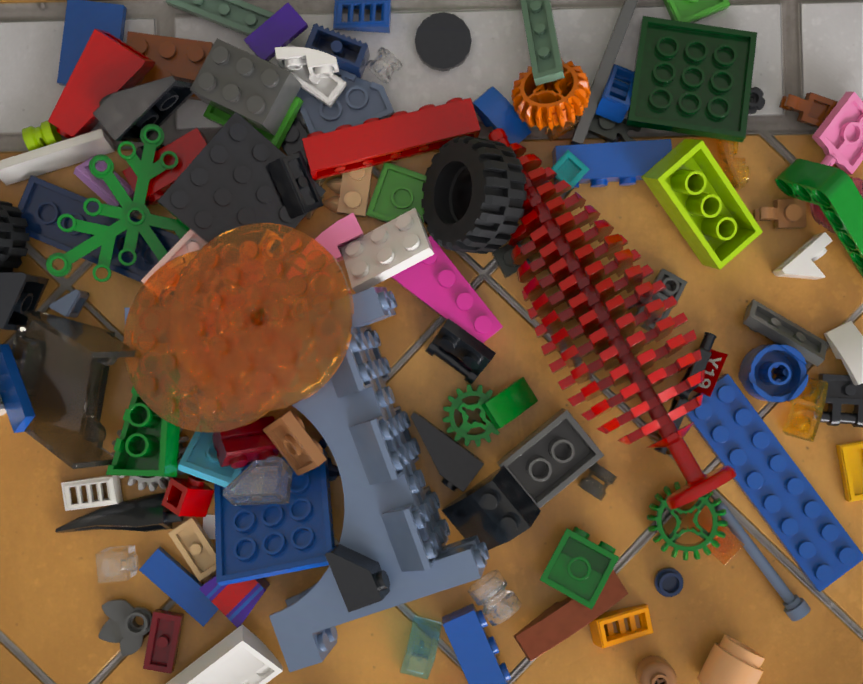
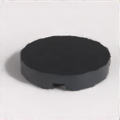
M445 12L432 14L424 19L418 27L415 36V47L419 58L423 64L438 71H448L463 64L469 55L472 42L470 30L465 22L456 15Z

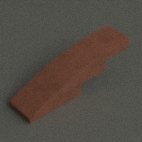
M612 570L592 610L567 597L562 602H556L516 633L514 638L527 659L532 661L588 625L624 598L628 592L615 571Z

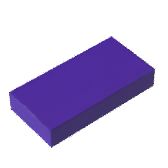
M288 2L246 37L244 41L257 57L269 61L276 55L275 47H286L304 32L308 25Z

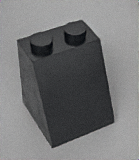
M23 272L0 273L1 329L27 330L49 279Z

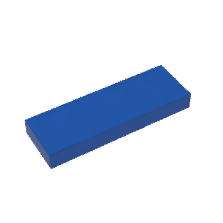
M0 344V396L13 432L18 433L24 432L36 415L9 344Z
M161 546L139 569L203 627L219 610L199 590L203 584Z

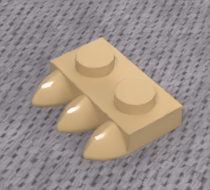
M373 166L340 174L342 177L329 180L326 185L332 191L339 194V196L325 200L324 205L337 214L349 215L354 213L355 216L366 218Z

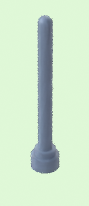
M721 502L715 506L716 510H726L727 513L720 516L721 519L728 522V528L783 599L784 612L790 620L798 621L805 617L811 610L807 602L803 598H799L798 595L792 594L725 503Z

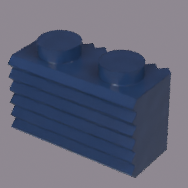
M317 23L313 25L305 48L319 50L336 57L339 69L352 73L358 78H362L370 58L366 42L362 44L361 40L357 41L356 38L351 39L350 36L346 37L345 34L335 33L334 29L331 31L329 28L324 29L323 25L319 27Z

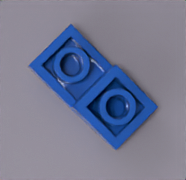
M494 87L487 89L472 102L475 112L485 127H492L493 130L502 128L508 136L507 139L510 144L520 143L531 133L527 124L522 122L514 111V107Z

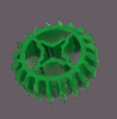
M679 482L674 483L676 490L681 488ZM665 486L663 489L667 497L663 498L657 493L655 498L661 504L659 506L653 503L649 505L650 509L657 511L656 515H647V520L656 521V525L648 527L649 532L657 530L659 532L653 538V541L655 543L661 539L665 541L661 547L663 552L669 546L673 547L671 553L673 558L677 556L678 550L683 551V560H688L689 551H693L695 559L698 560L700 559L698 550L702 548L705 554L709 556L711 554L707 546L709 543L716 548L720 546L719 542L714 539L715 535L721 538L726 536L723 531L718 530V526H728V522L718 520V516L725 515L727 512L725 509H715V506L722 502L721 499L717 498L711 502L709 498L714 493L711 491L698 498V501L689 509L678 507L670 510L666 500L672 492L668 486ZM705 505H707L712 515L710 532L706 531L698 522V515ZM665 508L675 517L677 522L669 535L665 531L662 522ZM697 509L692 521L699 530L693 526L689 528L687 525V528L682 527L677 532L681 526L682 519L674 510L680 514L685 513L687 515V513H692ZM685 532H693L703 539L694 544H682L676 541Z

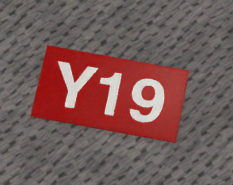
M713 349L710 350L712 354L705 368L704 381L699 383L696 389L692 390L704 393V395L711 397L728 354Z

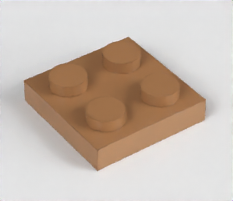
M288 411L262 430L299 476L320 466L327 459L323 455L321 445L315 439H311L304 430L305 425L298 416L293 415L291 411Z

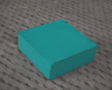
M569 150L551 168L557 173L553 179L557 182L565 180L571 185V189L568 192L590 170Z

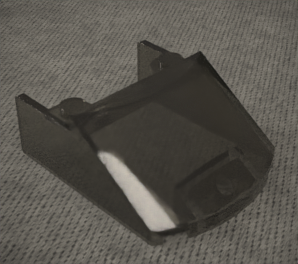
M26 311L24 316L28 320L25 327H18L12 346L13 356L36 415L25 432L72 469L112 464L114 455L103 448L106 429L100 422L109 367L115 364L119 357H135L136 350L114 338V331L40 311Z

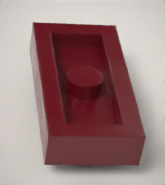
M160 609L153 611L143 669L172 674L175 669L184 618L183 613Z

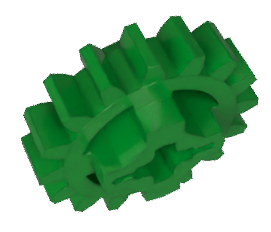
M467 384L466 392L464 393L457 388L458 396L456 398L448 396V400L452 403L451 406H443V410L449 412V416L444 417L443 422H450L451 424L446 429L447 433L455 431L454 440L456 442L461 437L465 438V446H468L470 441L474 440L477 447H479L481 444L480 439L483 438L490 443L491 438L489 434L499 435L500 433L492 422L486 418L485 411L481 404L491 399L490 397L493 394L491 389L483 393L482 385H478L476 391H473L471 385ZM469 396L480 397L475 403L466 404L462 401V399ZM462 407L472 411L476 408L480 409L478 415L484 423L474 419L468 422L469 416ZM455 409L461 412L462 422L459 426L456 425L454 420ZM481 427L485 430L479 434H468L471 428Z

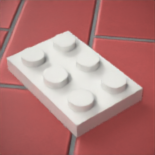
M416 208L340 248L351 287L356 293L369 289L434 255L421 216Z

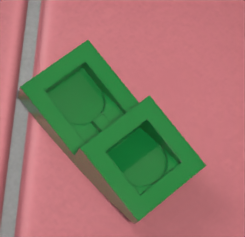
M521 377L501 390L500 393L481 404L497 430L518 417L538 400L524 377Z

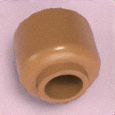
M650 655L638 663L636 668L638 684H677L676 673L664 658Z

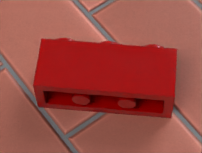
M198 128L193 129L155 152L153 163L160 160L162 153L172 151L178 157V165L175 169L166 170L149 181L145 205L151 204V206L159 204L158 200L209 143L205 135ZM166 156L163 162L171 166L175 163V159L172 156ZM128 167L122 172L135 193L138 177L132 168Z

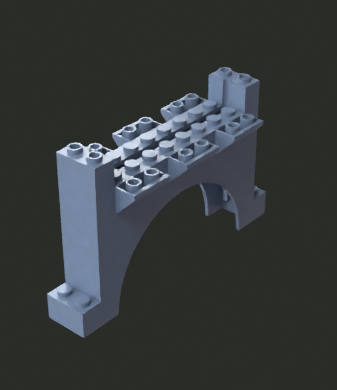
M371 287L231 342H227L229 338H221L214 354L202 349L211 333L206 329L210 321L197 322L166 334L186 390L212 384H238L258 388L276 395L291 404L316 427L333 454L342 480L344 521L339 544L379 562L381 570H384L389 577L390 592L382 601L351 612L347 610L330 565L317 583L305 591L285 600L287 607L271 614L269 618L289 672L323 662L337 643L338 634L335 626L480 579L487 565V560L490 558L485 542L480 543L478 535L445 545L449 540V525L446 519H441L439 514L440 501L436 492H431L430 486L425 487L424 475L420 469H416L414 463L419 460L418 455L421 453L416 438H412L408 428L411 427L406 411H402L400 406L393 407V403H395L393 391L390 386L386 387L384 382L390 379L388 374L391 373V368L386 357L381 356L378 348L381 346L376 330L372 331L371 326H368L396 315L394 310L397 307L395 296L392 291H387L386 287Z

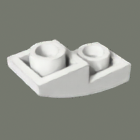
M275 47L276 60L279 66L286 70H298L303 67L302 65H307L310 75H315L317 78L331 77L333 73L339 72L336 57L328 53L304 47Z
M848 321L824 333V336L835 358L842 360L853 384L860 385L863 383V335L852 321Z

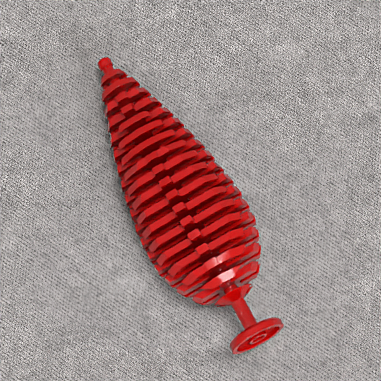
M502 128L494 129L490 132L488 139L504 143L507 147H510L517 155L516 158L520 160L523 166L521 172L526 177L524 191L527 192V196L522 207L525 209L523 217L519 218L521 225L518 226L516 232L510 234L511 239L508 241V244L515 246L511 254L513 264L521 265L517 270L518 281L520 283L529 282L522 291L525 302L529 299L534 301L532 303L533 307L527 310L531 320L538 316L543 318L541 320L542 324L534 328L537 338L547 333L552 335V341L541 346L544 356L557 349L559 352L564 351L560 354L561 358L549 364V367L554 374L566 366L571 368L584 362L582 358L592 352H595L596 355L599 354L600 357L588 365L584 362L570 371L571 375L558 382L560 388L563 391L576 383L579 385L593 378L592 375L603 368L607 371L620 364L619 367L609 372L610 376L597 383L596 381L591 382L580 389V393L567 400L575 407L585 400L589 401L601 395L602 391L613 385L616 387L627 380L630 381L631 384L620 390L619 394L608 400L604 399L581 415L587 421H590L611 411L612 408L623 402L626 403L637 396L642 403L619 417L608 421L597 428V430L608 434L648 412L652 422L617 441L629 445L656 430L658 431L662 439L646 448L667 447L687 482L685 486L668 496L666 502L670 510L690 503L733 479L737 474L733 467L728 465L704 474L683 439L694 422L679 430L673 422L701 406L704 393L668 413L663 406V403L703 382L705 370L688 377L683 382L659 394H656L653 387L659 385L665 379L680 373L701 360L700 349L677 359L675 363L666 368L662 367L647 376L644 373L645 370L653 367L654 363L658 360L670 357L680 351L683 346L696 340L697 337L694 329L683 336L679 334L667 340L664 346L655 351L651 348L636 358L634 356L643 351L645 345L654 340L657 343L671 334L673 329L688 321L683 312L674 318L669 316L656 322L654 328L646 333L640 330L634 334L635 328L644 323L646 326L661 318L663 312L678 304L676 299L672 295L663 301L660 298L652 301V297L666 289V285L661 280L653 284L650 281L642 284L643 279L653 274L654 271L648 264L642 268L640 265L633 266V262L639 260L641 255L635 249L632 251L629 249L623 250V246L628 244V241L622 235H610L614 227L604 219L598 220L600 213L591 205L584 206L586 199L575 192V194L563 200L560 195L569 191L571 185L565 180L553 185L549 180L557 175L555 171L550 167L545 169L540 167L542 160L535 154L524 155L526 148L519 143L510 144L507 139L508 136ZM584 206V211L575 216L571 214V211L578 207L581 209ZM588 223L590 227L594 224L593 228L584 233L582 232L581 227ZM529 236L531 241L518 247L516 243ZM596 240H598L599 243L604 241V244L598 246L595 249H593L590 245ZM538 253L540 258L528 264L526 259ZM605 257H607V258L609 259V261H610L612 258H614L613 261L609 262L608 264H606V265H604V266L602 265V263H601V261H600L601 259H603V258H605ZM547 269L550 274L538 281L535 275ZM615 273L618 277L624 274L623 278L614 283L610 278ZM557 285L560 291L547 297L544 292ZM624 290L628 294L634 290V294L624 300L621 295L615 297V295ZM564 302L567 303L568 307L570 306V308L559 314L554 310L555 307ZM645 306L644 311L636 316H633L631 312L625 315V312L633 307L639 310ZM574 318L578 323L580 322L579 325L568 331L563 326ZM583 335L587 339L589 338V342L578 348L572 342Z

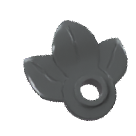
M122 599L106 602L102 605V609L110 619L103 625L98 635L99 639L111 643H120V650L123 656L137 652L143 644L144 635L150 631L151 612L144 607H133L128 601ZM136 616H140L143 618V625H138L136 623Z

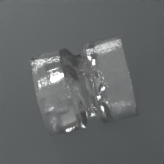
M493 570L484 575L468 590L478 606H484L482 613L492 626H496L510 618L518 611L522 604L513 590H506L507 582L498 570Z

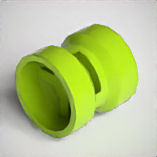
M47 120L42 122L39 127L29 126L23 128L22 136L27 149L31 151L62 141L61 134L56 131L57 127Z

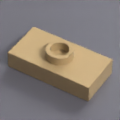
M191 517L168 533L199 581L216 571V548L196 517Z

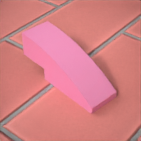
M354 213L335 222L307 246L287 275L290 282L299 281L343 260L340 248L364 235Z

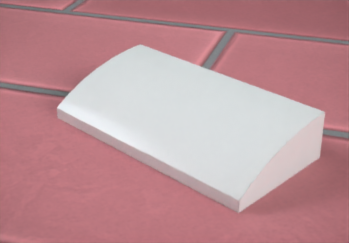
M242 624L166 684H266L283 671V666L267 646Z

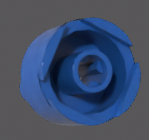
M782 344L760 345L746 354L742 360L738 378L744 389L752 397L767 402H786L797 398L804 391L808 383L807 363L803 355L791 346ZM772 368H775L773 371V373L776 375L775 378H772Z

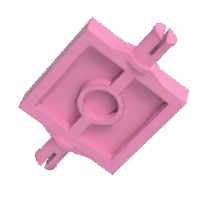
M846 92L812 136L825 154L820 164L833 166L835 163L847 174H853L863 161V101L855 92Z

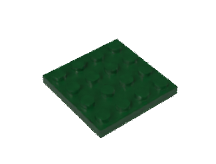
M643 16L640 25L632 81L631 103L626 125L742 143L746 138L757 32Z

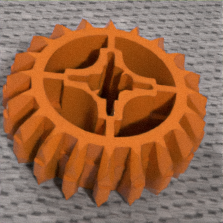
M562 60L565 78L538 86L535 84L531 66H528L527 73H519V80L514 81L511 97L514 111L518 114L521 121L526 122L530 128L537 125L541 131L545 126H548L552 131L556 125L564 128L565 122L574 123L575 116H583L584 108L588 107L591 91L588 77H586V73H583L580 66H575L572 61L565 63Z

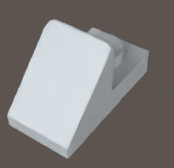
M826 232L814 235L772 273L778 277L812 280L825 278V275L815 265L814 261L821 258L828 251L825 247L833 240Z

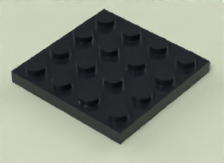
M237 112L230 117L158 200L161 206L236 268L245 259L253 244L260 245L267 229L279 235L270 250L274 254L307 214L305 213L293 219L289 217L268 168L269 163L286 155ZM314 181L318 193L322 197L326 190Z

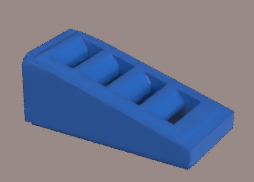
M335 0L333 29L390 33L391 0ZM343 8L348 9L347 22H342ZM354 9H359L358 21H353ZM365 10H370V21H364ZM376 10L381 11L380 21H376Z
M616 64L613 65L595 111L597 115L616 123H622L631 103L634 71Z

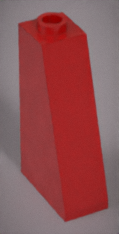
M94 29L48 122L56 126V131L67 138H73L90 132L99 123L93 112L100 106L99 102L108 94L134 87L154 67L156 62L111 33Z

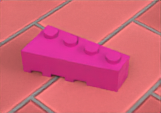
M429 236L434 255L390 278L445 320L450 319L481 343H484L503 326L432 236Z

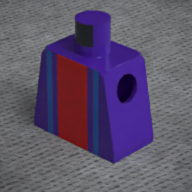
M214 575L199 590L238 628L270 584L265 578L220 586L216 583V575Z

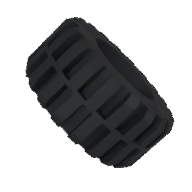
M458 136L439 148L440 152L433 156L431 160L432 165L427 168L425 174L427 176L426 182L422 186V191H424L423 199H421V207L424 208L423 220L428 225L427 231L441 247L451 251L487 254L488 252L498 250L502 247L501 245L506 244L511 239L510 234L516 232L519 226L518 220L523 217L525 210L522 207L527 196V192L524 191L526 177L521 172L523 166L520 160L516 158L517 155L504 143L471 136Z

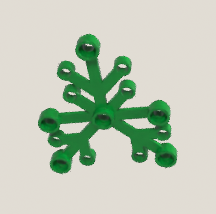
M148 124L142 128L140 138L144 148L141 160L136 154V147L133 143L123 141L118 145L119 156L127 161L138 177L133 201L114 175V164L108 156L100 154L90 160V172L95 178L104 180L122 208L103 204L96 198H88L83 204V209L86 214L92 217L101 215L120 220L110 226L78 220L70 214L59 216L57 225L63 232L76 231L94 236L65 254L54 253L50 255L46 261V268L50 274L57 277L68 275L72 270L74 262L101 246L98 265L94 267L92 275L95 280L106 282L112 275L110 264L116 236L127 230L124 247L119 252L118 259L122 265L132 266L137 260L135 250L139 233L159 261L168 253L150 226L174 231L179 239L190 230L178 219L151 214L145 206L149 181L166 170L175 169L178 165V157L172 151L162 153L160 160L153 163L156 149L164 143V132L160 126ZM149 131H156L158 138L156 140H149L146 135ZM124 146H130L133 152L131 155L125 156L121 153V149ZM166 156H172L175 159V163L168 166L163 162V159ZM99 161H104L107 164L105 171H98L96 169V164ZM96 202L99 205L98 211L94 213L89 212L87 209L88 204ZM134 211H138L142 215L141 220L138 222L130 219V214ZM64 218H70L73 221V225L68 229L63 228L61 225ZM125 252L133 254V260L129 263L122 260V255ZM56 259H62L64 261L63 269L55 270L53 262ZM99 268L107 269L108 275L106 278L99 279L96 272Z

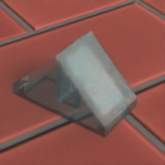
M414 616L400 673L428 680L436 657L442 622Z

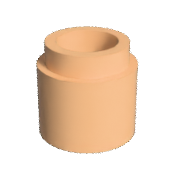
M724 635L720 644H714L697 679L702 684H757L764 672L761 665L765 657L744 643Z

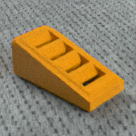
M647 604L604 612L589 623L592 641L602 649L653 633ZM634 615H638L641 628L636 627ZM624 618H627L629 630L627 631L625 628ZM614 621L616 622L617 633H614L612 623Z

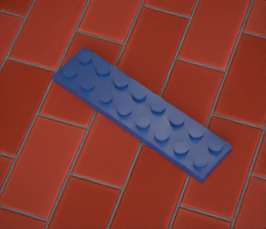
M724 374L718 378L711 397L703 395L702 405L685 415L691 423L694 422L693 426L721 464L733 467L737 474L733 480L813 587L821 592L863 560V554L729 374ZM698 393L696 396H694V397L691 398L690 400H692V399H694V398L700 396L702 393Z

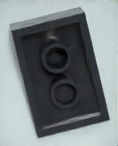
M169 76L108 94L99 102L100 106L93 114L115 141L141 142L140 132L142 128L148 124L161 126L194 94L190 91V88L195 80ZM149 131L146 135L147 138H149L155 131Z
M503 465L444 507L442 512L465 539L478 535L480 543L485 542L487 549L490 550L511 541L529 529L541 510Z

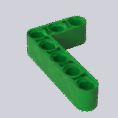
M796 159L775 178L776 185L783 193L790 197L819 205L863 277V198L850 176L843 170L804 159Z

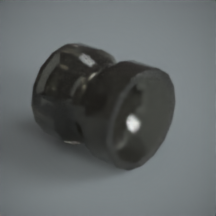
M595 463L589 468L588 475L581 478L577 485L602 501L606 495L607 487L615 482L617 476ZM591 476H596L597 478L605 482V484H601Z

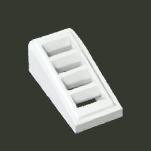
M105 475L61 483L65 511L108 506L123 502L120 477L118 475ZM102 483L107 485L108 498H104ZM92 484H96L98 500H94ZM84 485L86 486V493L88 501L85 502L83 500L81 487ZM70 487H75L78 503L72 504Z

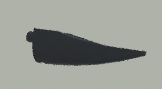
M159 493L101 508L57 528L55 532L64 533L101 529L151 532L173 529L172 522L183 521L184 516H177L161 505L165 493Z

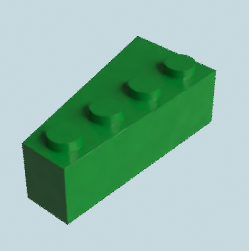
M142 355L131 390L133 394L129 408L125 410L123 420H125L120 438L116 439L113 449L116 451L112 464L108 465L106 475L177 477L183 379L174 356Z

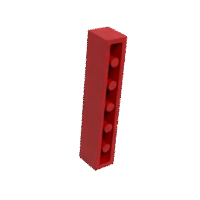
M458 97L439 106L428 104L419 108L418 111L410 113L399 111L392 114L391 117L381 120L379 118H370L364 121L363 124L356 126L346 124L337 127L335 131L327 133L322 131L313 132L307 135L306 138H302V144L312 179L318 180L436 151L445 143L458 136L478 138L481 129L472 99Z

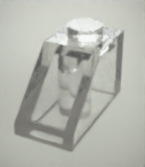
M271 456L267 457L266 460H255L223 489V496L234 506L289 503L293 470L280 457Z

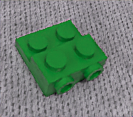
M574 527L573 531L567 528L540 581L592 610L619 557L614 554L616 549L602 541L597 545L588 540L590 534L577 527Z

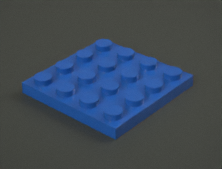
M324 449L323 455L327 460L320 466L299 476L285 458L282 457L268 463L258 462L245 465L234 490L214 484L217 584L224 586L329 565L325 554L335 546L328 456Z

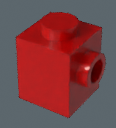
M189 475L188 479L171 477L161 505L177 516L206 517L215 490L207 486L205 480Z

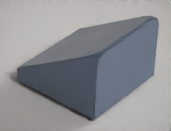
M75 289L51 303L48 307L65 317L76 318L88 299L89 293Z

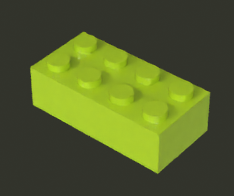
M684 139L641 176L702 265L719 270L722 269L763 232L703 140Z

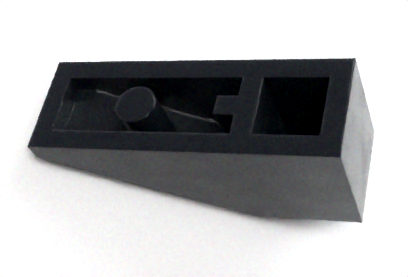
M414 411L411 418L439 474L444 477L441 482L454 492L457 488L464 492L484 465L483 461Z

